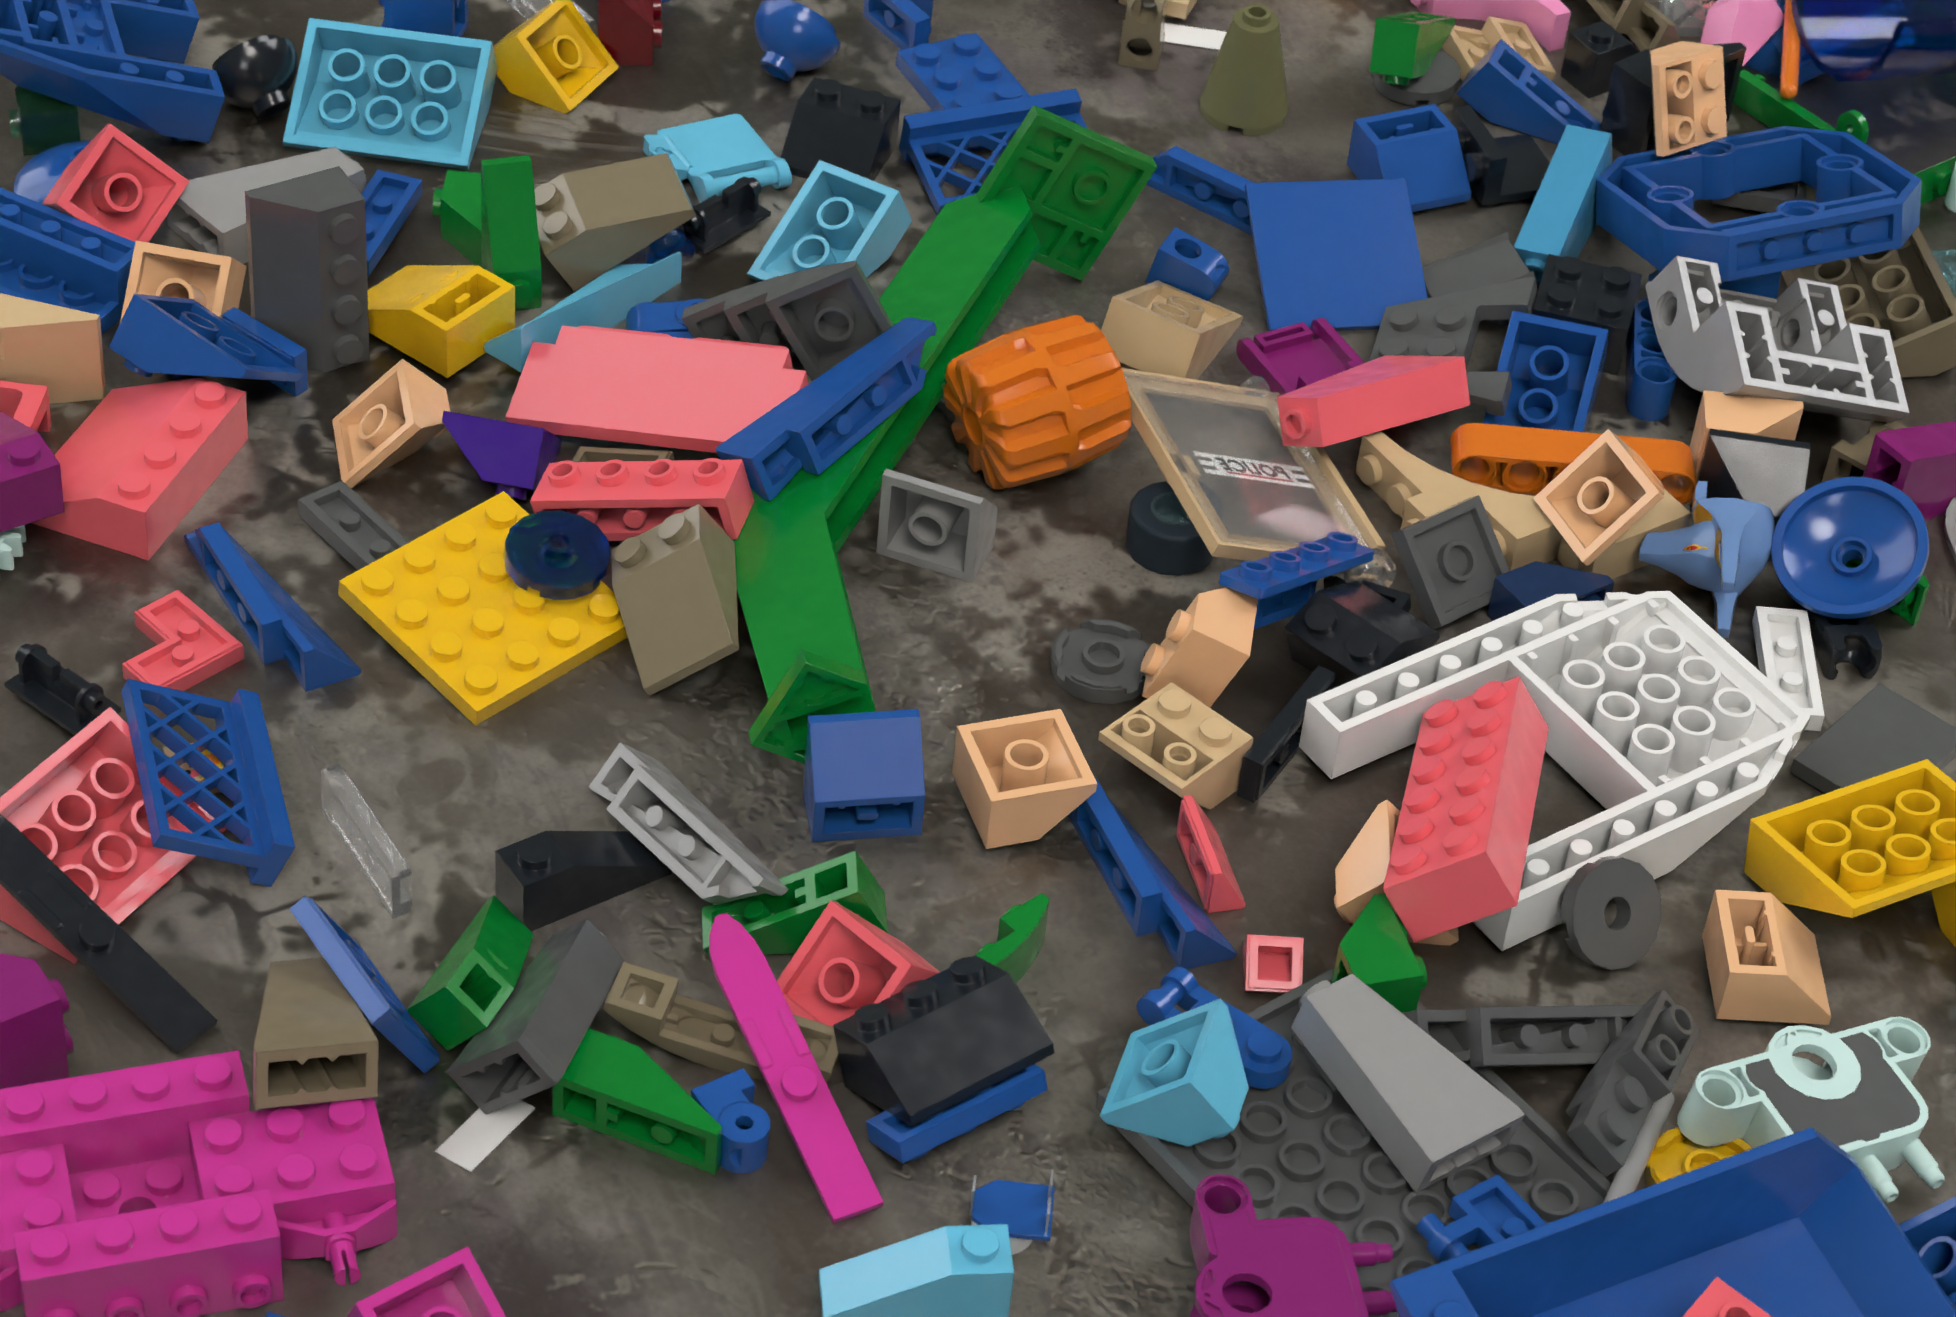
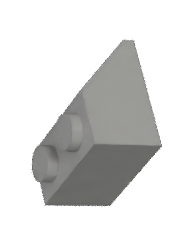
M886 469L882 474L876 554L973 583L994 547L998 507L985 498Z

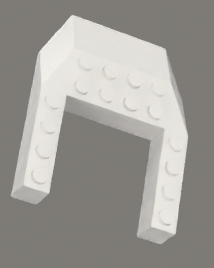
M1646 591L1638 595L1627 592H1607L1605 599L1599 601H1578L1575 593L1555 594L1307 699L1299 747L1330 779H1333L1416 743L1423 713L1437 702L1446 699L1454 702L1474 694L1477 689L1492 681H1501L1503 683L1520 676L1549 727L1545 751L1606 810L1528 845L1517 906L1473 922L1501 951H1504L1561 924L1560 908L1566 886L1576 871L1586 863H1594L1601 859V857L1616 856L1640 863L1654 879L1673 871L1765 794L1808 726L1811 716L1671 591Z

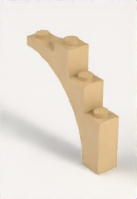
M1381 431L1362 436L1355 473L1362 482L1368 485L1390 506L1394 513L1402 518L1401 529L1463 500L1479 495L1510 571L1535 561L1548 563L1557 559L1563 567L1607 575L1614 579L1649 565V563L1639 561L1640 545L1647 533L1668 532L1688 527L1691 512L1664 489V497L1591 564L1586 566L1533 499L1535 496L1510 493L1479 485L1437 469L1404 450Z

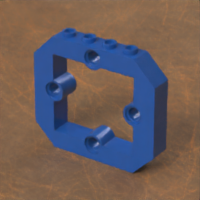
M1781 126L1723 137L1664 157L1657 156L1656 150L1617 157L1596 179V223L1660 272L1676 256L1717 263L1721 281L1739 280L1898 249L1904 245L1920 224L1921 179L1848 132ZM1800 180L1815 190V202L1808 200L1787 201L1778 205L1775 212L1711 224L1694 211V200L1724 199L1737 192Z

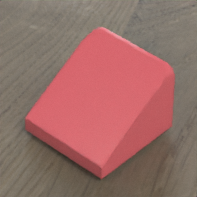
M1247 934L1243 941L1242 952L1244 992L1285 994L1302 985L1304 938Z

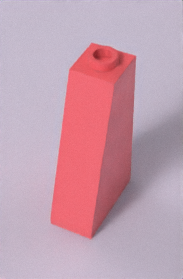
M1385 355L1278 396L1277 402L1283 446L1326 447L1469 406L1470 398L1465 357Z

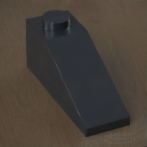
M544 831L495 851L496 897L530 931L672 874V870L630 831Z

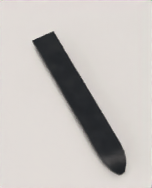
M0 814V884L176 1054L180 1053L216 1025L217 1019L17 827Z

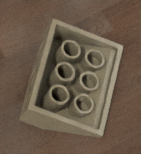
M1919 226L1904 245L1898 249L1781 271L1787 287L1797 278L1838 285L1847 324L1852 323L1889 330L1901 378L1935 376L1956 367V298Z

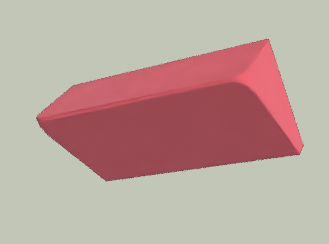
M1192 795L1183 796L1176 837L1204 909L1208 913L1245 908V900L1215 827Z

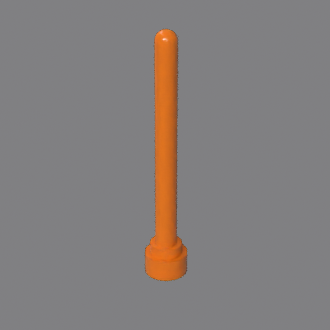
M1785 0L1780 95L1787 100L1793 99L1798 93L1803 0Z

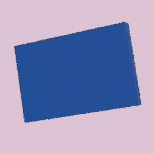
M304 896L289 908L371 1024L424 1074L441 1061L438 1051L414 1018L406 1011V1007L363 948L311 897L307 898Z

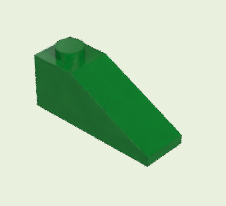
M1408 12L1376 18L1369 72L1383 74L1382 82L1398 85H1409L1410 78L1424 76L1452 31L1455 17Z
M530 155L481 160V267L515 286V311L541 308L542 267Z
M856 850L780 878L779 880L789 889L782 896H772L764 893L718 905L710 904L702 907L703 950L708 956H710L709 935L714 918L723 913H727L741 923L754 938L763 955L795 954L830 900L841 904L888 933L885 892Z
M588 1028L564 1075L557 1085L553 1086L552 1115L716 1175L721 1165L722 1126L639 1046L628 1043L617 1036L606 1035Z

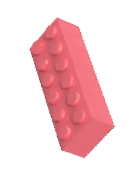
M1520 676L1503 683L1501 681L1486 683L1477 689L1474 694L1454 702L1450 699L1442 700L1432 705L1422 715L1383 885L1384 893L1414 943L1510 909L1518 904L1549 730L1547 723Z

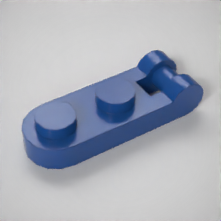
M1174 967L1161 979V988L1159 990H1149L1138 1000L1136 1005L1139 1016L1148 1025H1153L1183 1013L1175 1008L1176 1005L1189 1011L1220 998L1199 986L1196 978L1187 969ZM1222 1000L1229 1009L1248 1085L1254 1088L1268 1089L1277 1087L1285 1082L1292 1062V1048L1289 1042L1277 1032Z

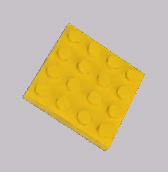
M504 491L339 580L338 595L475 726L628 638L614 592Z

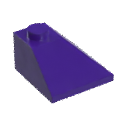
M449 411L443 412L442 422L482 481L492 486H497L495 495L504 491L512 499L526 501L527 492H535L548 464L555 463L559 454L562 439L544 428Z

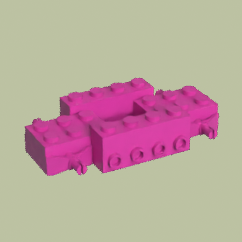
M239 1050L0 1089V1312L9 1310L21 1302L23 1304L24 1317H199L205 1314L239 1308H256L267 1303L284 1300L282 1259L296 1260L325 1257L326 1261L331 1260L335 1283L346 1286V1266L349 1282L352 1285L361 1277L356 1259L357 1251L387 1243L398 1236L395 1180L374 1098L250 1111L249 1093Z

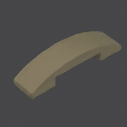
M623 962L605 1002L604 1011L637 1035L673 1054L729 1073L744 1068L750 1078L764 1080L732 1011L678 995V978ZM793 1014L824 1080L829 1081L839 1056L833 1027Z

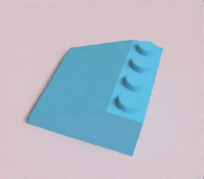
M309 18L283 145L285 147L316 151L336 147L347 155L469 170L490 108L498 68L493 43L486 40Z

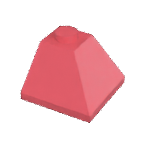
M109 123L68 164L42 205L133 242L142 241L149 243L190 181Z
M830 900L778 978L777 983L792 1014L833 1027L834 1024L853 1016L859 1008L869 1004H877L901 992L909 983L926 980L940 973V971L902 941L841 904Z

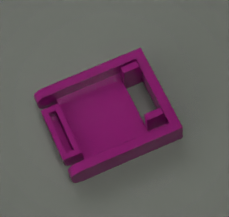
M1324 317L1312 320L1311 329L1304 322L1254 335L1253 341L1250 338L1238 340L1236 347L1239 360L1277 404L1278 396L1365 363Z

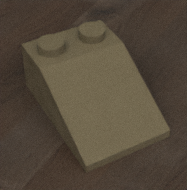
M667 153L562 173L534 190L539 242L547 259L573 291L581 288L696 216L672 160Z
M700 504L682 513L669 516L663 523L636 537L627 538L618 547L612 549V587L643 689L649 696L739 650L735 542Z

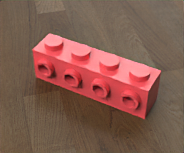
M707 458L704 460L672 461L669 459H658L655 461L609 460L606 462H574L565 460L549 463L530 503L537 522L559 542L624 541L663 523L669 516L682 513L697 504H700L732 540H737L755 500L742 459L720 460L718 458Z

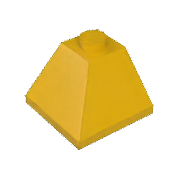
M554 0L493 46L498 66L496 74L510 93L563 114L570 112L619 68L571 0Z

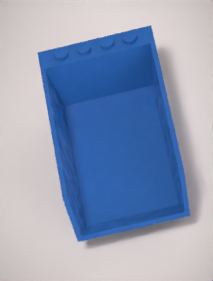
M1813 1127L1391 1280L1389 1283L1399 1317H1683L1716 1277L1720 1278L1772 1317H1956L1955 1307L1856 1160Z

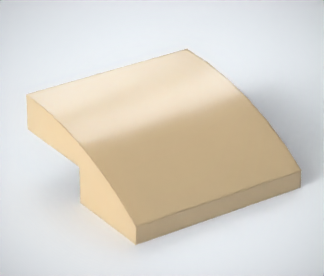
M1488 16L1482 30L1454 25L1442 46L1445 53L1453 57L1459 65L1462 82L1468 72L1500 39L1506 42L1548 79L1553 80L1556 71L1530 29L1523 22Z

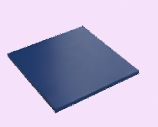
M1406 178L1245 184L1268 331L1304 322L1311 329L1312 320L1324 317L1336 331L1379 329L1386 307L1428 298Z

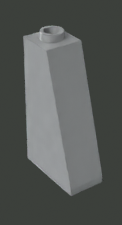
M336 147L190 179V182L167 214V225L199 252L232 257L244 264L248 262L245 191L340 166L358 191L362 193L367 182L366 175L358 162L350 159Z
M1350 974L1332 984L1328 980L1321 981L1303 994L1300 999L1302 1006L1292 1024V1030L1415 1193L1508 1145L1525 1116L1521 1109L1355 975Z

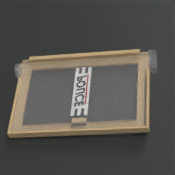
M1122 368L1130 394L1131 420L1212 556L1256 561L1270 556V553L1273 551H1286L1298 547L1301 542H1313L1327 537L1328 533L1341 532L1355 536L1358 539L1357 544L1374 550L1371 562L1339 572L1343 574V579L1346 583L1353 581L1361 583L1362 580H1366L1385 587H1389L1393 583L1397 569L1389 554L1384 551L1386 545L1324 448L1283 446L1277 397L1281 395L1277 392H1271L1270 386L1263 377H1249L1239 387Z

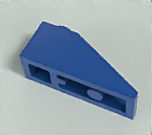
M1502 39L1468 72L1456 93L1465 101L1467 106L1471 105L1475 112L1480 113L1489 122L1559 144L1567 124L1600 131L1602 125L1600 121Z

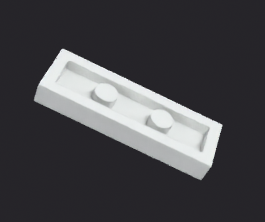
M1756 606L1752 625L1759 671L1811 716L1805 730L1820 731L1825 715L1807 610Z

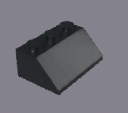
M976 955L958 959L950 965V968L926 980L911 982L901 992L877 1004L865 1005L859 1008L853 1016L833 1025L845 1087L888 1111L910 1126H914L1055 1053L1053 1042L1011 975Z

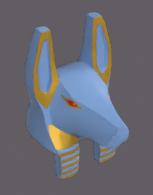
M1698 481L1693 494L1692 516L1694 521L1692 526L1668 532L1647 533L1640 545L1639 561L1659 566L1679 576L1690 585L1711 591L1714 602L1715 631L1722 638H1729L1738 596L1763 571L1770 560L1771 544L1775 530L1774 514L1771 508L1761 503L1738 498H1707L1708 481Z

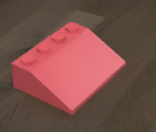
M203 378L112 389L54 455L60 463L64 512L32 522V524L149 561L247 442L246 392Z
M111 707L101 713L0 797V814L17 827L118 925L124 922L197 857L195 855L153 847L129 727ZM166 777L159 778V782L177 797L184 794ZM193 801L188 805L208 823L215 819L196 802ZM170 816L167 818L169 829L193 833L175 817ZM223 827L218 831L224 834L228 829ZM0 884V920L76 964L79 959Z

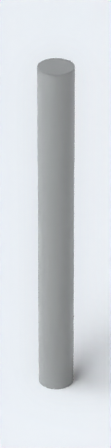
M1672 1092L1653 1103L1623 1167L1617 1170L1603 1203L1635 1192L1675 1099Z

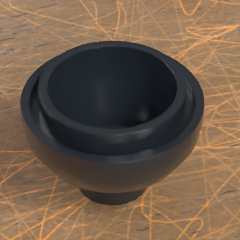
M268 34L247 40L226 51L213 63L212 70H217L225 95L224 101L233 106L253 109L258 119H267L283 112L291 105V100L286 92L292 86L297 74L298 56L291 39Z

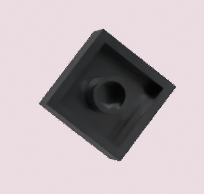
M1549 254L1532 315L1608 329L1607 357L1603 372L1618 375L1642 274L1628 272L1620 267H1606L1583 262L1575 257H1561Z

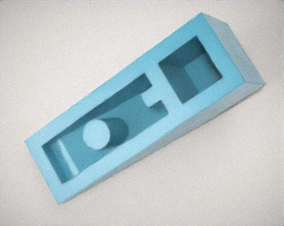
M1008 1224L944 1226L819 1269L818 1279L822 1317H1009L1014 1267Z

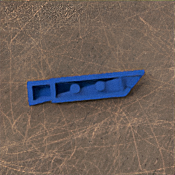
M1177 146L1152 157L1157 165V169L1146 185L1252 235L1245 184L1254 182Z
M911 317L904 318L717 446L716 452L722 460L742 459L750 487L766 501L774 499L802 466L805 472L820 475L923 388L927 370L919 367L925 340L936 334L937 328L935 323Z
M219 522L198 528L195 532L184 535L187 546L264 665L285 659L305 692L361 674V668L256 560L223 529Z
M1095 779L1097 782L1096 792L1073 810L1068 817L1136 937L1158 932L1176 966L1185 969L1235 958L1237 951L1107 797L1098 779Z

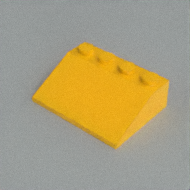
M1928 759L1752 818L1750 819L1744 873L1765 892L1772 893L1781 903L1849 918L1955 882L1956 782Z

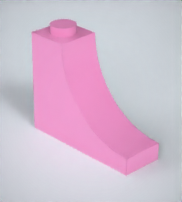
M1410 0L1422 13L1480 21H1486L1488 16L1526 23L1536 41L1549 52L1564 48L1571 11L1560 0Z

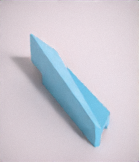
M674 253L653 264H617L535 319L484 343V351L515 370L522 372L532 343L555 344L561 326L612 328L626 319L627 313L632 307L639 303L652 302L681 282L682 253Z

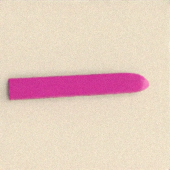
M727 913L717 915L714 918L709 935V954L715 977L832 1223L835 1224L883 1207L884 1201L765 956L754 938L741 923Z

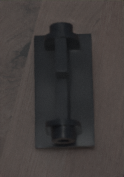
M741 177L734 184L722 190V198L715 194L698 205H693L696 216L672 230L671 234L706 254L771 216V211L758 204V195L762 191L759 181L753 177Z
M24 644L16 652L15 660L18 662L19 674L4 683L5 687L74 736L109 707L117 714L121 712V707L104 696L101 686L97 683L87 682L69 668L64 669L59 661L47 654L46 648L42 645Z

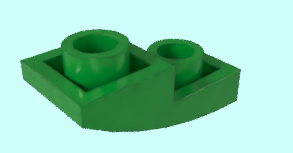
M1040 893L1022 905L1012 906L1000 917L997 942L986 944L975 955L1008 972L1014 982L1017 983L1031 967L1045 939L1050 899L1043 893Z

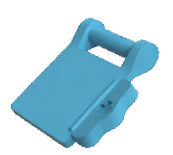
M731 114L657 131V135H644L643 152L648 157L667 153L680 180H689L700 203L715 194L719 197L722 196V190L734 184L741 177H753L759 181L761 187L772 185L775 189L789 187L792 184V174L785 159L776 157L741 114Z

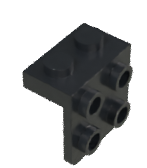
M1471 105L1454 107L1451 123L1457 129L1470 189L1481 205H1497L1503 202L1535 198L1550 162L1534 139L1525 134L1493 138Z

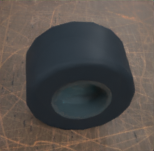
M1167 481L1153 483L1136 493L1130 502L1126 532V548L1132 558L1144 568L1164 575L1180 576L1191 574L1208 566L1214 556L1210 554L1170 484ZM1196 487L1220 527L1221 510L1211 495L1203 489Z

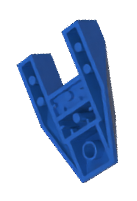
M0 0V74L17 86L163 136L171 137L181 142L193 140L209 143L225 99L217 70L182 65L185 62L199 21L194 0Z

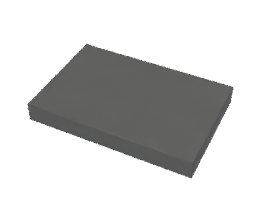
M1879 683L1794 758L1790 773L1823 793H1828L1928 759L1942 770L1956 757V727Z

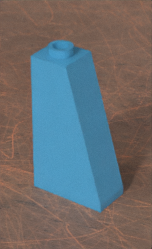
M1567 124L1514 244L1515 250L1529 272L1534 271L1536 284L1541 283L1549 254L1578 258L1597 225L1596 179L1613 163L1612 133Z

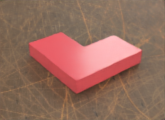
M177 589L134 612L135 626L157 645L122 663L123 678L126 681L127 679L185 691L243 660L244 647L241 642Z

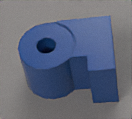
M1175 227L1159 247L1145 283L1149 284L1158 280L1208 301L1228 276L1229 265L1226 258L1219 251Z
M744 1068L691 1090V1097L722 1126L721 1166L733 1173L742 1174L754 1172L763 1166L767 1160L770 1133V1118L767 1112L760 1106L753 1104L755 1083Z

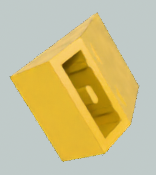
M406 265L368 290L369 333L442 376L449 378L485 354L484 343L515 328V286L479 265Z

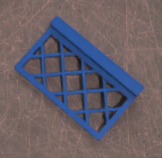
M1075 88L904 116L899 150L904 161L912 160L938 216L946 203L974 195L978 192L983 181L991 172L1033 105L1087 128L1080 114L1082 100ZM984 148L993 151L988 160L969 152ZM941 155L950 158L945 167L926 159ZM958 162H961L980 172L973 180L953 171ZM944 182H947L966 192L964 195L945 198L941 187Z
M127 679L121 693L153 847L247 866L250 883L271 887L295 849V843L259 693L238 689L231 702H226ZM143 703L155 705L167 716L160 719L145 707ZM194 715L215 719V730L209 729ZM178 724L197 741L190 744L174 731L172 727ZM156 737L173 751L175 755L169 758L154 746L151 740ZM208 749L224 763L225 768L220 769L201 752ZM186 762L206 780L199 783L184 771L180 765ZM166 777L184 794L177 797L159 782V778ZM216 787L232 800L233 807L229 808L210 791ZM193 801L196 802L215 819L208 823L188 805ZM170 816L175 817L193 833L169 829L167 818ZM226 827L241 840V844L231 842L218 830Z

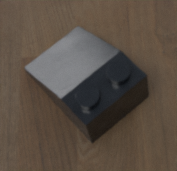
M1742 43L1712 44L1723 46L1726 122L1730 118L1747 48ZM1645 49L1615 63L1610 75L1611 83L1607 102L1602 112L1603 120L1600 131L1612 133V147L1623 155L1656 150L1650 50L1653 49Z

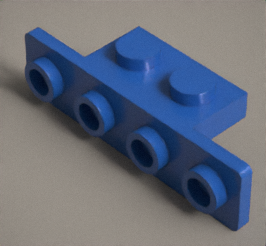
M1331 532L1325 538L1313 542H1301L1298 547L1286 551H1273L1270 553V556L1256 561H1243L1238 567L1220 572L1218 583L1258 598L1254 629L1296 615L1315 594L1317 580L1371 562L1374 550L1357 544L1358 539L1353 535Z

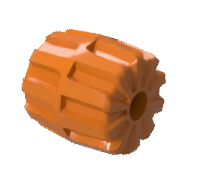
M1064 316L1007 332L955 357L945 369V380L947 381L943 388L945 405L955 415L951 425L956 442L966 445L969 451L968 464L973 472L976 473L983 470L985 483L992 489L1012 488L1064 474L1116 449L1130 434L1132 427L1131 400L1122 367L1102 331L1093 322H1086L1082 316Z

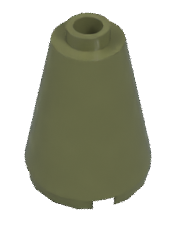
M1251 4L1238 10L1233 16L1201 91L1199 111L1208 123L1219 130L1227 132L1229 125L1243 128L1242 135L1244 136L1269 134L1281 128L1289 110L1279 19L1269 8L1259 4Z

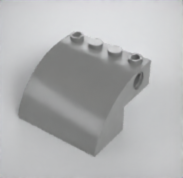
M1676 256L1651 282L1645 285L1653 325L1664 356L1676 375L1695 390L1701 392L1703 390L1723 392L1725 395L1803 401L1804 411L1869 422H1892L1903 419L1909 414L1890 331L1852 323L1847 324L1838 285L1797 278L1777 299L1719 288L1722 282L1717 263Z

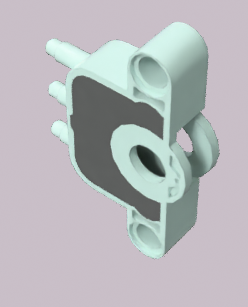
M1890 1017L1833 1034L1807 1025L1787 1026L1774 1034L1765 1053L1701 1071L1695 1079L1677 1116V1124L1680 1131L1692 1142L1707 1147L1718 1146L1743 1138L1753 1149L1813 1127L1856 1160L1882 1201L1887 1203L1894 1201L1899 1193L1892 1182V1177L1887 1171L1902 1165L1905 1160L1916 1175L1925 1181L1929 1188H1938L1945 1181V1176L1939 1170L1938 1163L1918 1138L1929 1118L1928 1107L1911 1081L1928 1052L1931 1042L1927 1031L1919 1023L1909 1018ZM1797 1052H1810L1822 1057L1825 1062L1821 1067L1808 1059L1792 1055Z

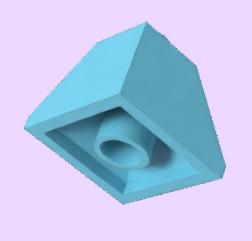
M1220 998L1130 1034L1100 1117L1106 1124L1187 1147L1211 1138H1222L1231 1131H1234L1240 1120V1112L1249 1086L1229 1009Z

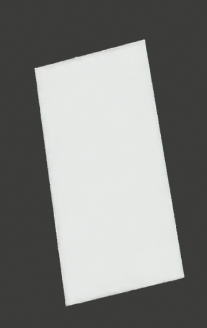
M1165 23L1164 42L1219 50L1227 32Z
M519 1100L488 1114H484L479 1108L435 1152L472 1172L535 1107L523 1100Z

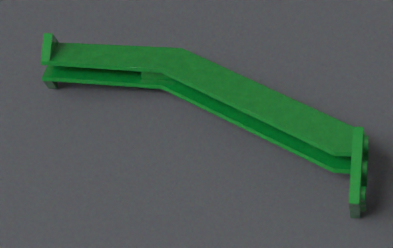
M1033 105L978 192L945 204L881 295L879 301L893 325L908 317L933 321L936 325L935 336H930L925 340L919 367L927 370L923 388L820 475L805 472L802 466L771 501L763 500L751 488L755 501L738 539L733 540L735 542L737 592L769 700L748 731L752 746L805 764L808 716L876 712L838 551L880 490L884 471L886 469H894L943 396V388L947 383L945 380L947 365L955 357L975 348L1033 260L1083 281L1157 169V165L1152 157Z

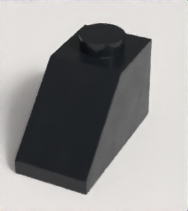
M1605 21L1593 23L1569 32L1560 76L1589 99L1609 92L1610 75L1615 63L1640 51Z

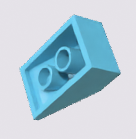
M819 160L747 274L750 279L761 282L773 277L814 267L857 261L867 278L889 259L911 224L912 219L898 190Z

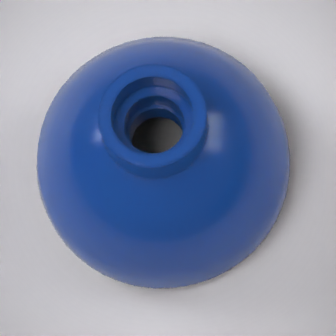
M765 0L759 5L754 18L755 36L760 49L764 53L759 65L770 75L783 81H791L796 71H811L829 63L840 49V42L836 37L837 33L834 27L812 9L792 0Z

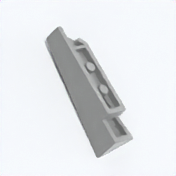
M620 742L589 785L592 791L611 801L606 810L703 900L718 905L764 893L772 896H782L789 890L657 759Z

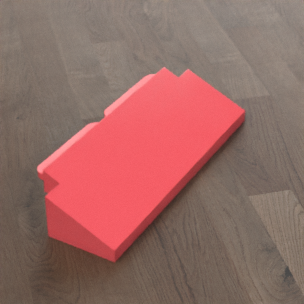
M561 326L555 344L532 343L505 418L506 422L544 428L554 435L717 453V446L809 383L805 370L793 369L790 351L785 346L701 337L687 339L671 337L663 333L595 326Z

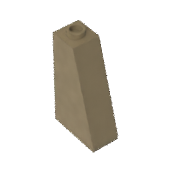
M324 957L270 962L253 1047V1105L255 1109L378 1097L379 1041L357 1003Z

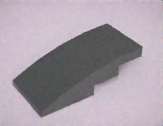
M857 261L819 266L773 277L684 308L682 320L693 338L701 337L787 347L790 351L793 369L805 370L811 381H814L894 326Z

